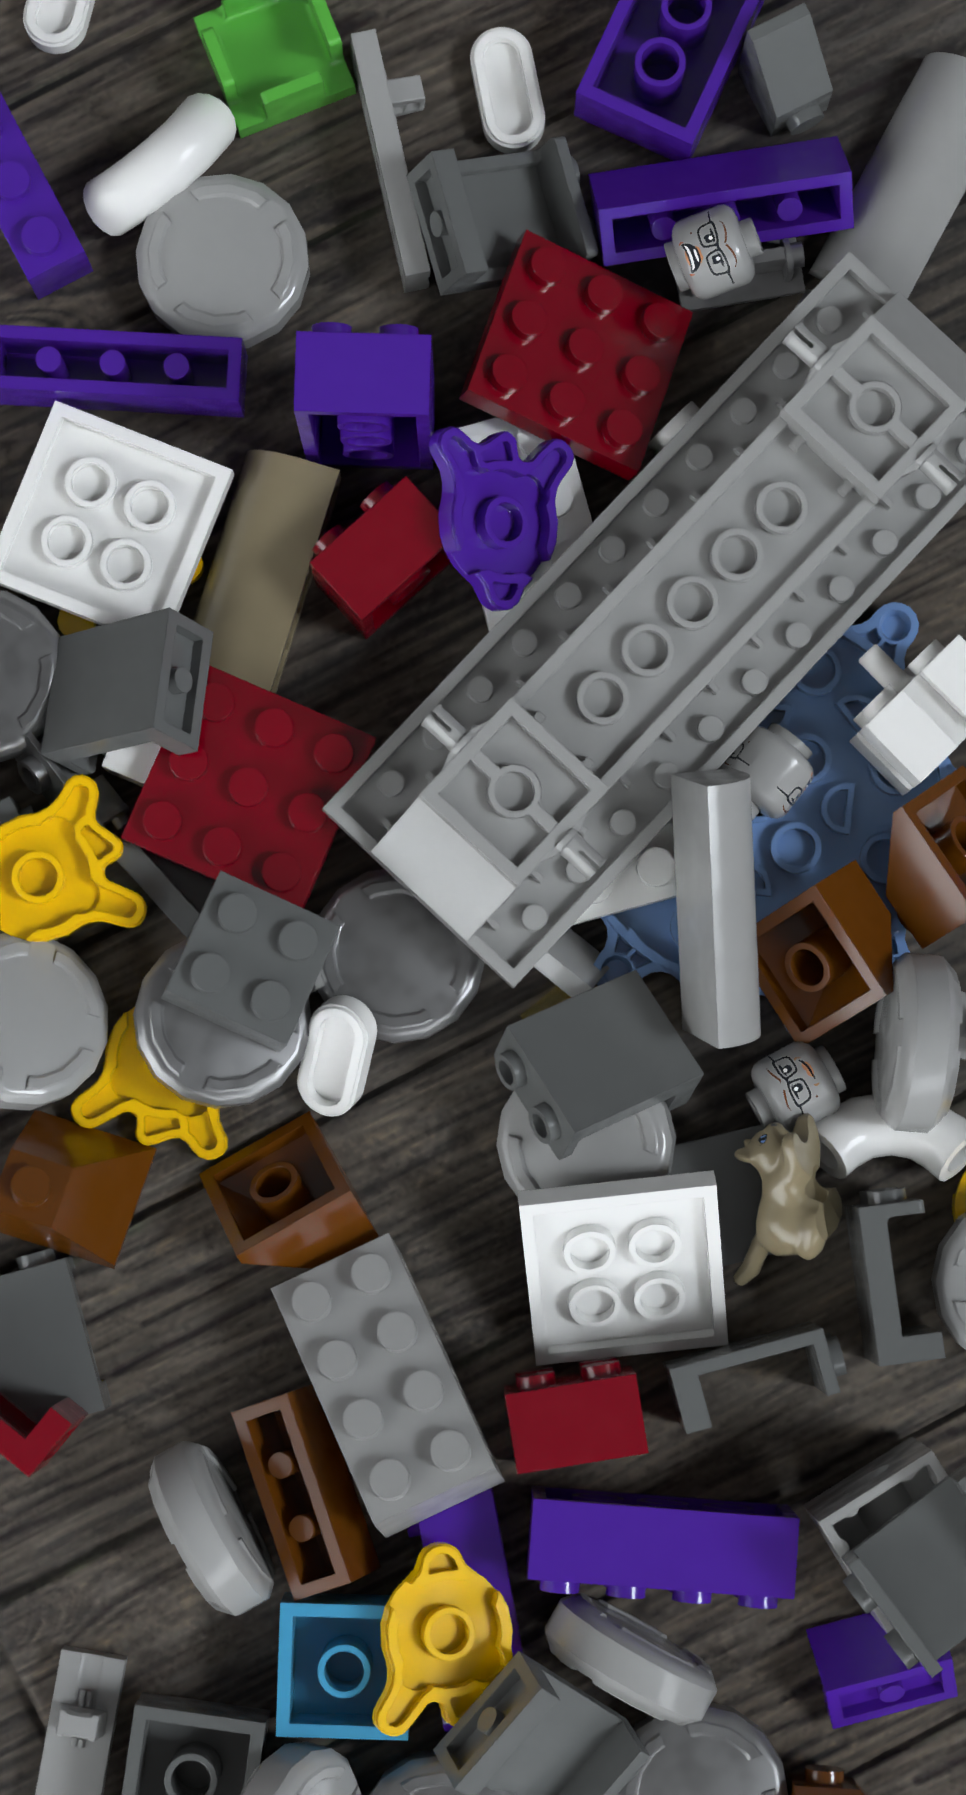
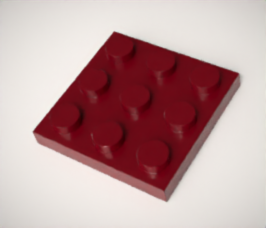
M526 229L517 239L459 399L545 441L561 439L570 446L574 455L629 481L640 470L693 312Z
M209 665L198 751L178 756L163 747L160 748L121 839L216 880L220 871H223L304 909L339 830V826L322 809L369 760L378 741L377 737Z

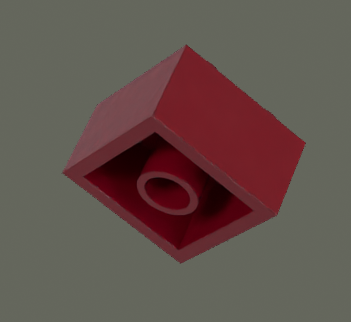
M407 476L394 487L389 481L378 486L361 503L360 508L365 513L346 530L341 524L336 525L323 535L312 548V551L317 556L309 563L316 585L366 640L451 564L440 539L439 511Z
M617 1356L579 1362V1374L555 1377L553 1367H541L515 1372L516 1384L504 1385V1393L517 1474L649 1453L637 1377L630 1365L620 1367Z

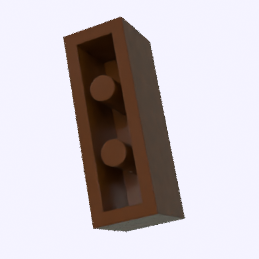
M311 1384L231 1412L294 1601L349 1584L381 1568L343 1453L313 1385Z

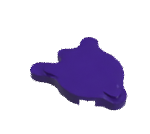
M449 426L439 429L431 435L429 449L440 470L442 481V496L438 517L439 534L444 551L453 567L473 586L479 601L485 608L495 612L510 610L519 603L524 588L532 581L533 577L531 575L534 574L541 562L550 561L557 543L558 519L555 506L557 489L573 464L574 453L565 441L551 439L540 443L522 461L518 456L516 439L508 431L493 433L481 442L476 443L459 428Z

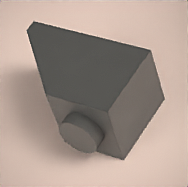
M805 2L747 30L738 74L771 137L787 129L791 135H796L818 124L824 118L823 112L827 110L833 92L813 20Z

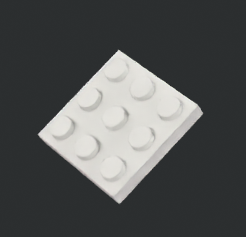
M55 400L0 533V586L101 626L169 607L179 612L233 480L234 472L230 468Z
M714 1170L517 1191L536 1366L613 1356L621 1357L728 1345L717 1185Z

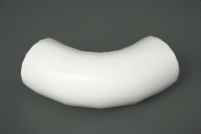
M197 93L188 96L166 122L145 141L114 165L86 183L83 190L84 204L92 221L103 232L111 236H121L145 221L147 216L157 211L171 198L188 188L219 158L234 140L237 130L236 122L229 107L220 99L210 94Z
M873 1094L849 1098L840 1103L837 1112L815 1123L820 1139V1167L838 1179L845 1178L858 1166L872 1158L889 1155L913 1160L926 1168L940 1181L952 1178L966 1166V1118L950 1109L947 1115L928 1133L895 1131L876 1112Z

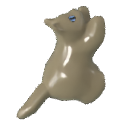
M809 1113L802 1114L797 1118L793 1132L787 1131L780 1123H771L762 1131L757 1132L752 1139H745V1147L736 1150L734 1153L736 1159L751 1163L757 1169L762 1179V1195L755 1223L756 1233L752 1238L743 1262L734 1275V1283L737 1285H746L759 1274L768 1252L783 1257L799 1255L806 1260L815 1258L823 1250L827 1238L839 1226L842 1217V1201L836 1187H822L815 1179L816 1171L820 1167V1139L814 1118Z

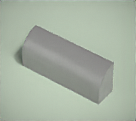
M934 52L925 56L853 189L854 228L830 232L808 274L823 280L850 251L895 294L900 292L908 299L966 191V57L946 52Z
M733 768L671 774L682 1029L718 1049L744 1045L757 1040L761 1036L750 774Z

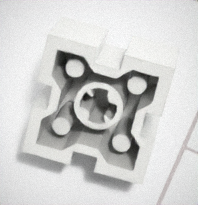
M960 635L945 648L935 639L904 670L877 644H874L859 659V663L884 689L853 719L861 730L849 742L902 796L920 784L966 739V641Z

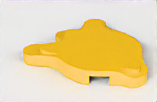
M83 774L72 776L66 781L58 797L48 807L36 813L19 815L0 825V930L6 934L29 942H49L69 936L89 923L105 922L125 928H134L141 925L146 918L147 905L143 897L106 878L105 870L107 866L122 857L124 845L118 836L102 827L96 820L99 790L97 783L90 777Z
M135 1007L123 1013L113 1026L105 1049V1063L101 1075L90 1088L75 1098L71 1105L70 1111L74 1121L84 1128H96L124 1112H131L136 1117L135 1137L143 1145L151 1146L173 1138H180L189 1145L198 1157L213 1160L224 1155L228 1148V1137L220 1120V1108L214 1109L182 1100L153 1077L137 1049L133 1017Z
M434 1542L425 1546L418 1555L414 1569L393 1591L385 1605L380 1622L381 1648L387 1666V1681L373 1709V1724L379 1731L388 1736L402 1735L410 1728L427 1704L437 1702L439 1703L444 1721L454 1726L513 1658L511 1648L513 1628L509 1607L502 1594L486 1578L466 1565L460 1551L448 1543Z

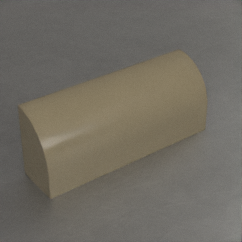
M267 450L247 451L193 620L214 632L210 666L270 692L277 693L313 578L309 562L317 555L312 551V548L328 531L342 486L340 470Z

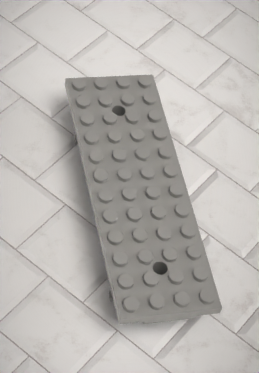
M849 251L526 592L519 603L509 610L323 807L322 811L513 989L673 817L671 774L717 770L966 503V353L900 292L895 294Z

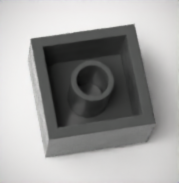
M220 871L161 999L280 1052L287 1046L340 929V925Z
M142 1692L134 1707L122 1795H240L253 1771L264 1761L271 1710Z

